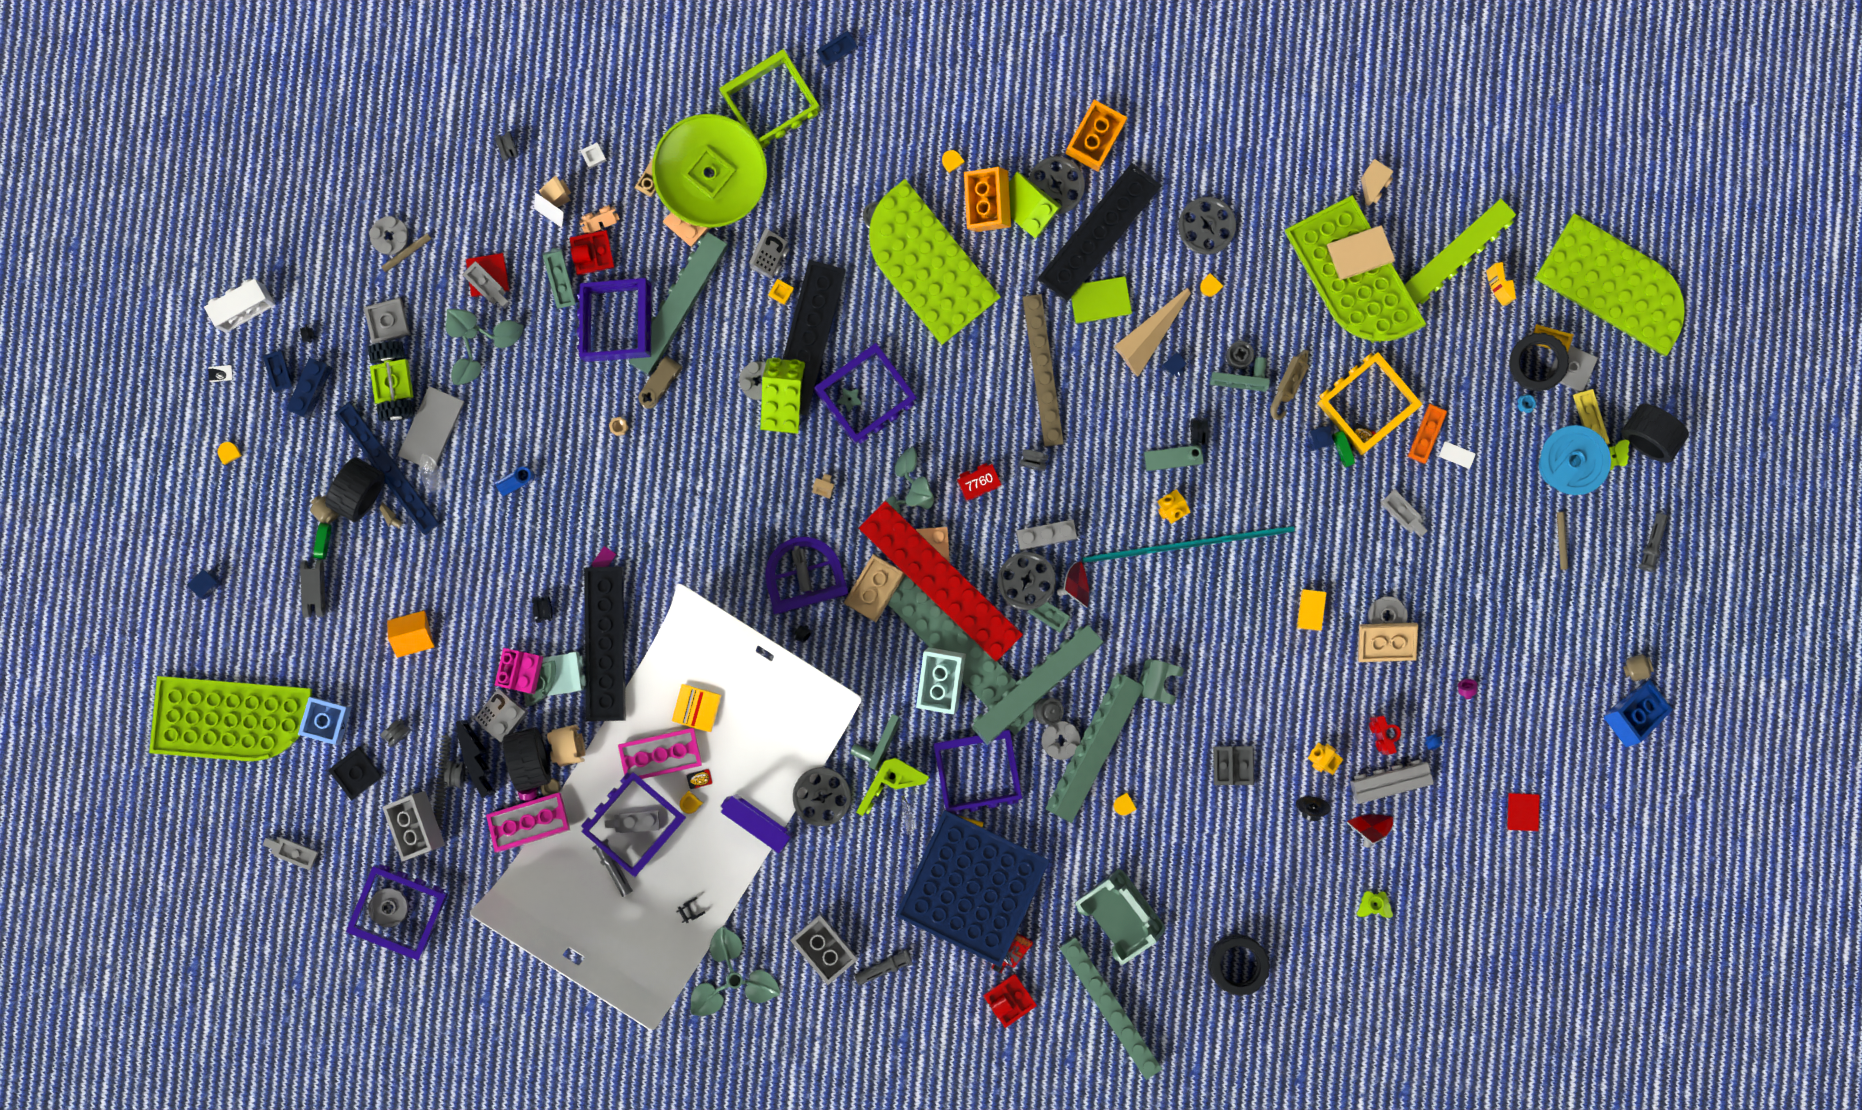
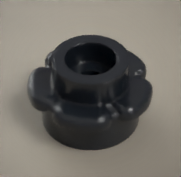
M308 325L300 328L303 343H311V339H315L313 328H309Z
M801 625L796 629L794 633L796 635L795 640L804 643L809 639L812 631L808 625L804 627Z

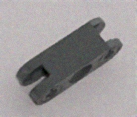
M319 559L316 561L315 569H309L307 560H302L300 565L302 615L304 618H310L312 616V604H315L317 617H324L326 603L323 560Z

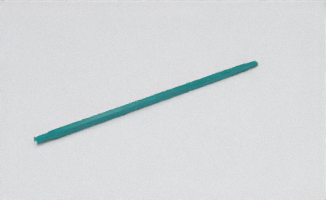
M1294 526L1101 554L1083 558V563L1294 532L1295 529Z

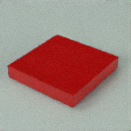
M504 253L465 259L467 269L476 261L505 292L510 291ZM469 282L471 297L483 296Z

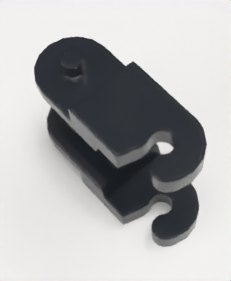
M697 897L684 903L683 908L678 907L679 910L676 913L680 912L683 918L682 923L686 922L687 924L689 919L693 921L705 914V911L695 915L689 907V903L698 899ZM683 909H688L691 915L689 918H687Z

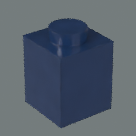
M1329 426L1314 429L1307 433L1312 452L1334 444Z
M202 569L187 586L200 599L206 600L222 582L218 579L220 576L214 570Z

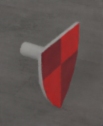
M1079 561L1069 568L1065 577L1064 587L1058 589L1057 594L1059 596L1069 594L1084 607L1088 608V580L1083 564Z
M1369 814L1353 818L1346 823L1364 837L1363 846L1369 848L1371 844H1375L1388 836L1393 827V817Z

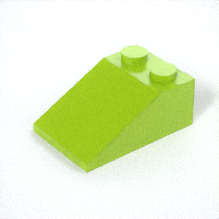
M1018 171L1009 181L1011 218L1035 239L1040 237L1062 206Z

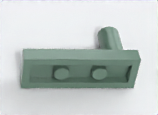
M552 248L549 252L543 253V259L557 309L576 305L562 249Z
M1263 357L1255 358L1253 377L1212 372L1209 385L1266 392L1270 379L1265 378L1267 359Z
M1201 445L1144 452L1146 472L1204 464Z
M894 714L891 715L875 752L854 744L850 754L869 762L868 767L878 771L902 718Z

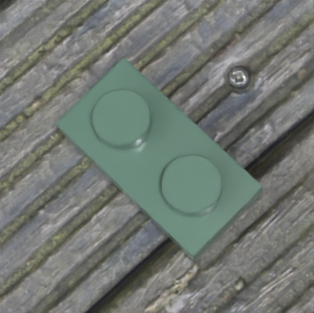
M1048 602L1041 607L1028 611L1029 614L1059 633L1070 618L1069 615Z

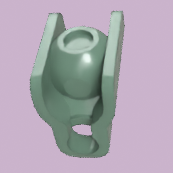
M1147 659L1139 684L1144 686L1139 696L1174 705L1176 697L1166 692L1164 682L1171 675L1183 676L1184 669L1160 660Z

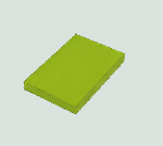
M1126 277L1083 283L1071 298L1075 324L1132 315Z

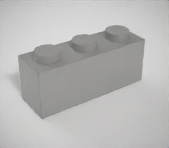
M1074 520L1016 531L1019 551L1077 539Z

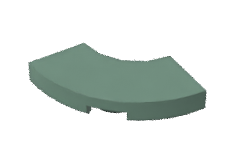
M555 661L542 663L535 694L523 692L526 707L539 703L551 690L556 674Z

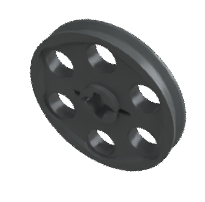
M1049 157L1040 161L1032 169L1028 179L1052 199H1057L1061 202L1062 207L1057 214L1067 213L1075 208L1080 202L1085 189L1084 176L1080 168L1074 162L1064 157ZM1059 162L1062 169L1055 172L1051 169V164ZM1042 171L1045 174V179L1042 181L1036 180L1034 177L1035 173ZM1071 171L1076 172L1078 179L1070 181L1067 174ZM1053 180L1056 183H1061V185L1059 186L1060 190H1057L1056 188L1052 189ZM1070 190H1074L1077 192L1078 198L1070 200L1067 197V193Z
M1201 197L1195 199L1181 213L1178 223L1179 235L1183 243L1196 253L1204 255L1218 253L1226 248L1234 237L1236 230L1235 216L1230 207L1217 198ZM1203 202L1209 203L1210 211L1203 212L1200 209V204ZM1220 210H1224L1227 212L1228 218L1220 220L1217 213ZM1187 213L1194 214L1195 221L1192 223L1187 222L1185 215ZM1204 222L1212 224L1210 226L1211 231L1208 228L1203 229ZM1221 229L1229 231L1230 235L1227 239L1219 236ZM1194 232L1197 235V239L1189 241L1186 234ZM1212 240L1214 247L1210 250L1206 249L1203 245L1204 241Z
M1023 552L1010 557L1002 565L998 575V587L1002 597L1008 604L1021 610H1032L1041 607L1052 597L1056 587V576L1053 567L1043 556L1036 553ZM1022 558L1029 561V564L1024 568L1018 566V562ZM1039 564L1046 565L1047 569L1044 573L1036 571V567ZM1006 571L1014 573V577L1011 580L1004 579L1003 576ZM1030 576L1031 583H1027L1024 589V582L1022 580ZM1048 582L1051 585L1048 591L1040 590L1041 583ZM1010 589H1016L1018 591V594L1015 598H1009L1007 596V592ZM1027 595H1034L1036 597L1035 602L1032 604L1026 603L1025 598Z
M814 768L805 772L797 780L793 789L794 808L797 814L811 825L828 826L836 823L846 814L850 805L851 794L846 780L841 774L829 768ZM812 774L820 775L821 780L818 784L810 782ZM832 777H837L840 780V784L835 788L829 785V780ZM801 788L808 791V796L804 799L797 796V792ZM819 792H822V794L832 793L827 795L823 802L820 799H816L819 796ZM838 795L846 797L844 805H837L835 803V798ZM808 806L813 807L815 810L811 817H807L803 813L804 809ZM831 810L834 814L833 818L825 820L822 817L823 812Z

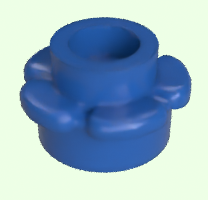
M1436 734L1426 738L1424 745L1427 746L1428 750L1436 749L1443 745L1442 737H1437Z

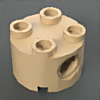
M576 724L553 729L552 732L547 733L548 742L552 745L553 750L550 753L551 760L560 767L585 761L582 758L586 753L582 733L578 734L576 731L580 730Z

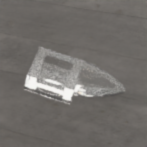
M423 453L420 458V476L427 493L445 488L446 484L437 463L430 456Z
M901 796L906 835L914 834V829H917L916 817L912 818L910 806L906 798Z

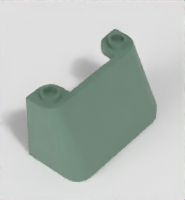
M1117 869L1074 903L1080 914L1085 916L1092 915L1114 943L1112 956L1121 965H1124L1155 944L1165 932V926L1161 919L1121 869Z

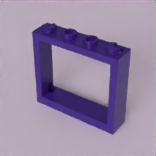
M646 278L580 283L579 294H577L580 301V308L577 310L579 326L577 327L579 345H577V350H579V357L585 362L651 357L652 284ZM638 290V349L591 352L592 294Z
M877 343L814 387L818 397L854 445L858 442L860 445L869 439L868 435L872 432L878 433L885 427L883 424L887 421H895L900 417L899 413L904 409L906 411L910 410L915 405L914 402L917 399ZM877 355L908 398L856 434L825 391Z
M1010 730L1003 731L994 740L1005 739L1015 794L950 805L941 750L983 743L984 741L979 736L933 743L946 811L953 814H961V810L968 808L969 812L981 810L980 806L988 805V808L1000 807L999 803L1007 802V805L1019 803L1018 799H1022Z
M632 772L631 774L626 773L620 780L622 785L618 789L614 787L607 795L609 800L605 804L601 802L594 810L595 816L592 819L588 817L581 825L583 828L581 832L633 877H636L686 817L638 775ZM632 781L636 782L675 816L633 867L590 832L591 828Z
M738 794L726 797L720 806L723 808L721 810L723 815L777 853H780L794 835Z
M375 865L370 871L346 932L419 961L423 957L448 893L444 892L445 889L440 886L434 885L431 887L426 885L427 882L420 878L410 879L408 878L409 874L397 871L395 873L390 871L391 867L387 865ZM377 874L438 898L417 949L356 925Z

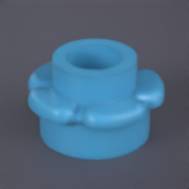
M1526 394L1518 398L1517 406L1521 412L1530 413L1536 407V401L1533 396Z

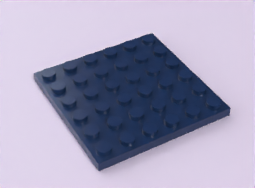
M944 810L895 916L1001 967L1050 860Z

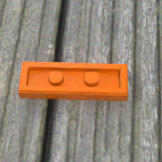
M1428 404L1407 457L1426 464L1446 416V410Z

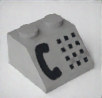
M765 228L749 262L751 269L773 279L774 275L778 276L782 267L780 262L782 258L786 259L790 250L788 242Z
M498 688L474 719L498 741L503 742L504 735L513 733L529 712Z

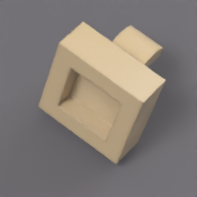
M824 473L822 480L816 478L812 493L830 499L834 484L830 483L832 476Z

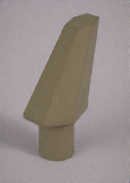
M382 502L380 511L388 527L393 525L400 529L403 522L398 520L396 514Z

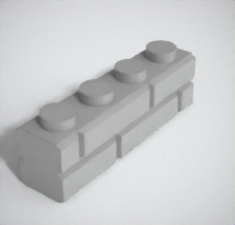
M1421 759L1410 761L1411 765L1403 767V764L1391 766L1392 770L1385 772L1384 769L1373 771L1371 776L1366 777V774L1354 776L1355 780L1350 781L1355 802L1360 804L1433 785L1428 762H1422Z

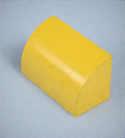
M1302 590L1297 622L1298 629L1322 630L1326 592Z

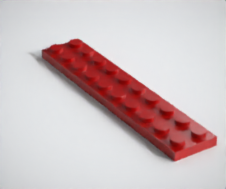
M886 500L858 527L995 661H998L1023 635Z

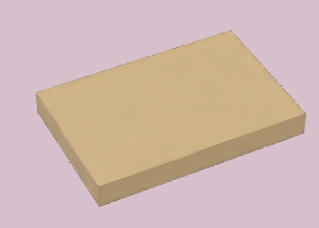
M1382 225L1327 244V249L1340 281L1395 262Z
M873 554L845 599L844 604L872 621L877 622L905 573Z
M1359 624L1358 661L1416 660L1418 624Z

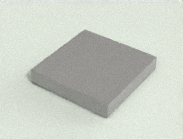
M401 298L363 307L372 344L411 335Z

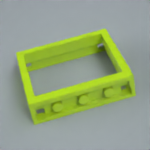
M784 49L719 88L722 97L738 122L753 134L730 96L784 63L811 107L757 139L762 149L767 147L771 140L775 138L780 139L785 136L786 131L789 129L800 127L802 121L807 118L809 120L813 119L820 111L819 104Z

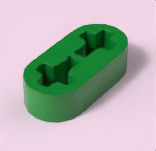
M1339 431L1332 434L1344 467L1354 465V456L1344 432Z
M320 522L314 546V558L323 560L326 558L332 530L331 524Z

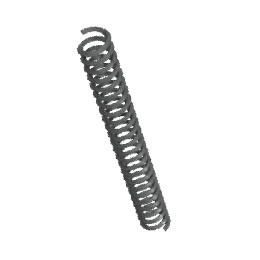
M448 735L441 736L445 738L441 742L445 743L440 745L445 747H440V749L446 751H440V753L446 755H439V757H442L439 761L442 762L438 764L442 766L438 768L443 770H438L437 772L443 774H438L437 776L443 778H437V780L443 782H436L440 786H436L439 789L435 790L440 792L435 794L440 796L435 797L436 800L440 801L434 802L440 804L434 805V807L441 808L434 809V811L439 812L434 813V815H437L435 818L440 830L443 829L441 827L443 823L441 822L444 821L441 819L444 817L441 815L444 814V811L441 810L445 809L442 806H445L444 802L446 801L444 799L446 796L444 795L447 794L444 792L447 790L444 788V783H447L444 782V775L447 769L446 764L448 762L446 760H450L446 756H450L447 752H451L449 749L451 746L449 745L452 744L449 742L452 738H449Z

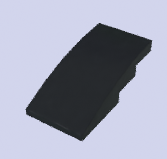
M459 720L456 722L465 765L481 797H491L495 794V791L486 779V776L492 772L481 757L487 751L467 720Z

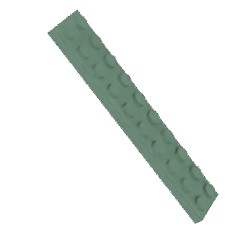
M905 574L888 605L929 648L966 654L962 682L987 707L995 701L999 703L1003 699L1002 695L1008 689L1014 690L1018 686L1017 682ZM1035 704L1008 727L1014 735L1034 717L1033 709H1035Z

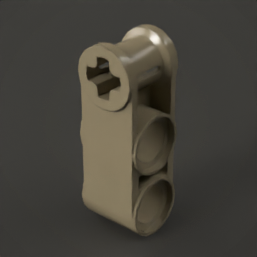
M665 356L639 393L638 399L641 405L646 409L655 407L660 398L669 389L672 381L679 375L683 366L670 357ZM650 396L652 401H646L645 403L644 397Z

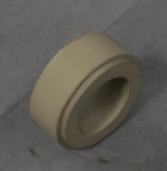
M551 778L549 784L540 786L544 796L558 793L561 788L559 781L555 778Z

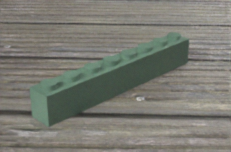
M708 232L699 239L697 243L699 247L696 252L693 251L688 257L687 261L689 263L686 268L680 270L678 274L679 280L676 285H671L666 301L663 300L658 307L659 313L656 317L653 316L651 318V357L633 358L629 361L630 365L649 376L652 375L728 249L727 243Z
M1089 625L1085 628L1082 626L1073 633L1075 637L1070 641L1068 639L1063 641L1059 645L1060 650L1056 653L1052 651L1047 655L1045 663L1042 665L1037 664L1031 670L1032 674L1029 677L1023 676L1016 683L1018 686L1014 690L1008 689L1002 695L1003 699L999 703L993 702L987 708L989 711L984 716L980 714L973 720L972 729L986 745H989L1102 646V639Z
M1120 673L1116 674L1111 682V686L1102 699V703L1095 712L1093 720L1088 729H1086L1084 737L1079 746H1077L1075 754L1067 765L1066 771L1058 782L1057 788L1049 799L1046 810L1070 823L1073 822L1144 686Z
M1073 936L1058 947L1144 1078L1148 1080L1161 1071V1066L1076 937Z

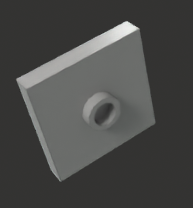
M1570 345L1568 351L1569 367L1560 384L1575 391L1583 392L1598 358ZM1555 356L1546 376L1547 378L1552 376L1557 368V356Z

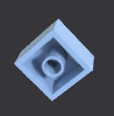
M309 697L298 735L334 745H341L352 707L316 697Z

